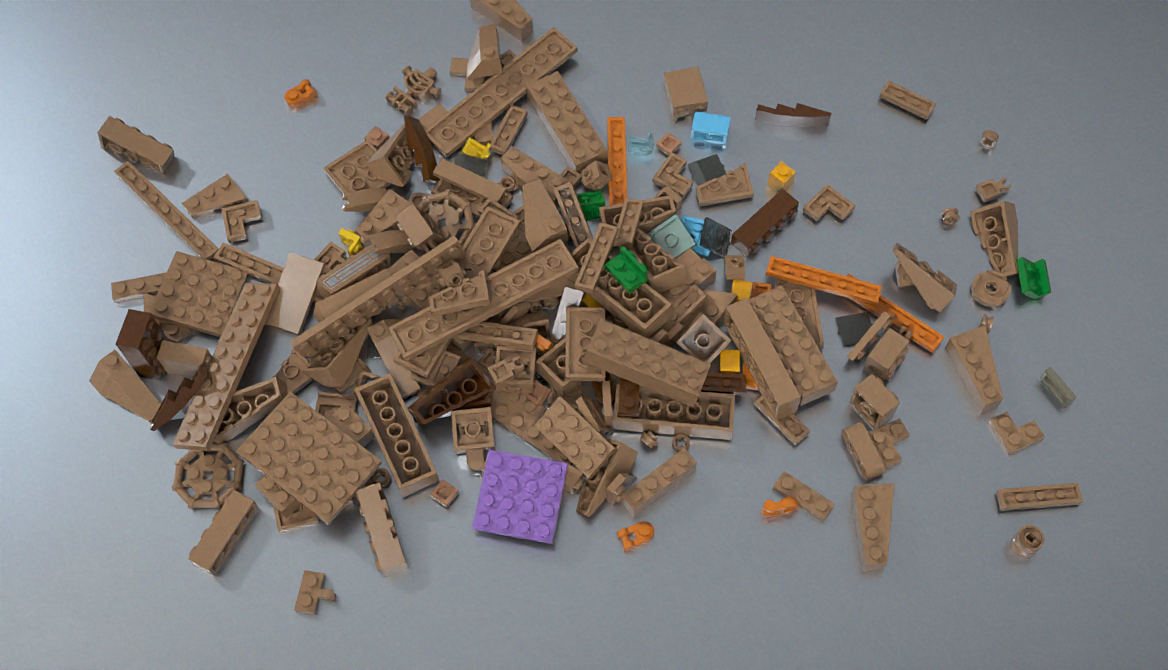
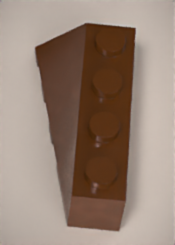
M467 358L410 405L407 410L419 424L424 425L488 392L496 390V388L472 358Z

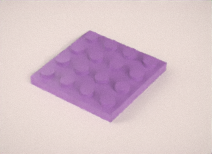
M489 450L472 529L553 544L568 463Z

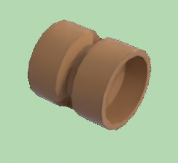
M1033 525L1021 527L1011 540L1012 552L1021 559L1033 557L1044 544V534L1038 527Z

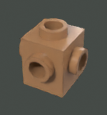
M596 160L581 171L584 187L596 191L602 189L603 186L612 180L608 164Z
M453 259L435 268L439 275L437 281L442 289L454 288L462 284V280L467 276L463 267L459 266Z

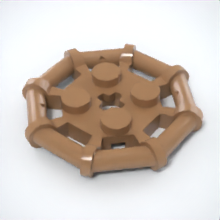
M450 189L428 196L424 195L418 207L423 210L427 206L430 208L428 215L445 240L443 242L454 235L457 238L461 230L464 229L465 231L459 239L460 245L463 246L475 227L470 201H465ZM444 199V204L442 205L438 204L435 206L433 204L435 201ZM451 200L460 206L457 210L450 206ZM463 213H465L466 224L461 222L460 217ZM446 219L445 223L447 226L440 228V221Z
M228 443L212 444L209 451H218L216 456L205 455L202 450H190L182 458L175 461L176 467L174 483L171 486L172 491L176 492L188 504V508L192 510L194 508L220 509L225 498L229 494L231 495L233 490L241 491L242 471L245 463L243 459H240L228 447ZM197 454H199L200 458L197 461H195L191 466L187 464L191 459H193ZM225 455L232 461L231 464L226 465L222 461ZM184 469L187 471L188 479L182 482ZM230 471H234L233 481L228 479ZM207 472H209V473H210V472H213V473L211 474V475H212V479L206 478V479L204 480L205 474H206ZM191 487L196 493L191 497L185 489ZM229 487L228 490H226L220 497H218V494L223 489ZM210 495L212 496L213 500L200 499L201 496Z

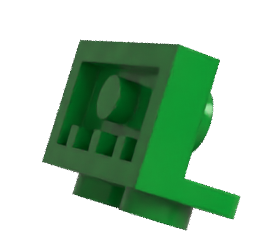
M602 190L577 194L586 220L599 218V207L605 206Z
M624 246L620 248L618 256L605 264V269L629 294L648 281L647 267L643 263H639L631 250H627Z
M1024 257L1017 259L1022 293L1035 300L1050 294L1051 287L1046 260L1040 259L1032 262Z

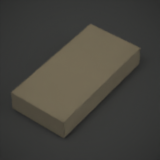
M1051 367L1044 371L1041 376L1043 383L1065 408L1070 406L1076 399V395Z

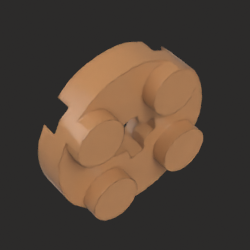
M987 270L977 274L971 285V296L984 306L998 308L1008 299L1011 293V286L1004 274L995 270ZM992 285L995 291L991 292L986 287Z

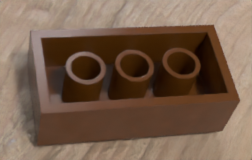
M128 309L115 345L139 377L161 381L162 375L166 371L156 357L162 341L169 340L152 313Z

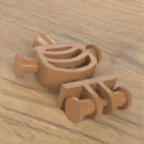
M406 66L402 73L406 75L404 77V85L407 92H403L395 86L393 88L394 93L392 91L388 92L385 100L391 101L394 107L397 106V109L400 111L403 110L405 115H410L413 108H417L416 100L411 97L424 100L430 94H433L435 98L440 96L442 89L435 88L434 81L432 80L437 76L436 70L429 67L422 73L418 69L412 71L410 66Z

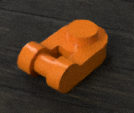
M304 79L299 85L288 90L284 95V99L289 107H298L315 98L317 91L311 87L312 84L308 79Z
M791 496L785 497L778 502L766 500L762 508V514L764 517L770 518L795 512L800 507L798 500L793 499Z
M643 521L628 528H623L617 531L616 534L623 542L624 551L627 552L650 542L654 537L655 530L651 523ZM634 534L636 539L630 540L629 536Z

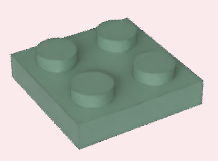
M677 214L646 234L653 243L659 244L663 251L671 254L675 259L689 248L692 249L697 246Z

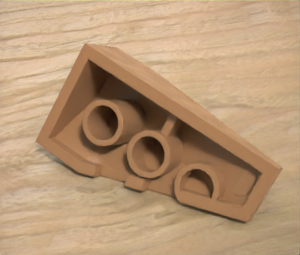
M496 24L479 27L467 63L468 80L503 73Z
M405 123L373 154L367 163L378 179L399 187H403L410 178L411 171L409 169L410 165L414 162L413 152L408 151Z
M538 179L524 184L525 235L532 253L559 239L562 242L568 241L567 228L541 180Z
M1001 201L970 211L973 229L979 235L983 248L988 252L995 271L1004 274L1006 277L1018 274V220L1015 204Z
M896 243L892 251L926 301L927 306L932 310L936 309L938 312H941L955 297L957 284L941 271L937 270L934 272L926 261H917L914 253Z
M545 310L532 311L530 314H526L508 324L509 326L537 329L539 335L545 339H550L549 319ZM483 342L474 343L476 355L484 354L488 348L497 351V346H503Z
M404 319L382 320L366 329L389 373H391L402 398L405 399L420 391V383L411 379L414 373L417 374L416 372L394 363L393 359L399 348L388 327Z
M606 438L617 449L591 479L587 478L586 486L581 489L576 512L591 517L607 498V487L619 473L624 474L630 471L638 454L636 450L622 442Z

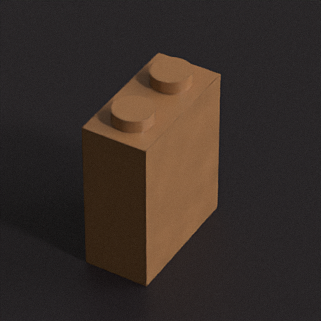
M699 67L664 72L663 84L672 117L695 114V111H707L708 99Z
M164 340L156 357L167 374L189 378L194 377L200 364L208 367L213 359L207 348Z

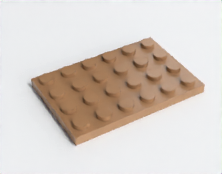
M291 391L236 450L238 455L327 525L333 521L357 493L356 490L360 489L382 464L380 459Z

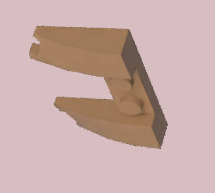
M385 187L371 188L345 194L342 199L348 200V204H344L342 210L344 212L371 211L387 193ZM397 224L389 228V231L363 236L360 239L363 244L371 242L375 245L374 254L407 253L414 249L407 240L409 237L406 232L403 233Z

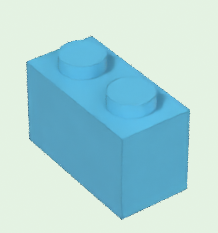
M695 111L691 139L726 145L731 117Z

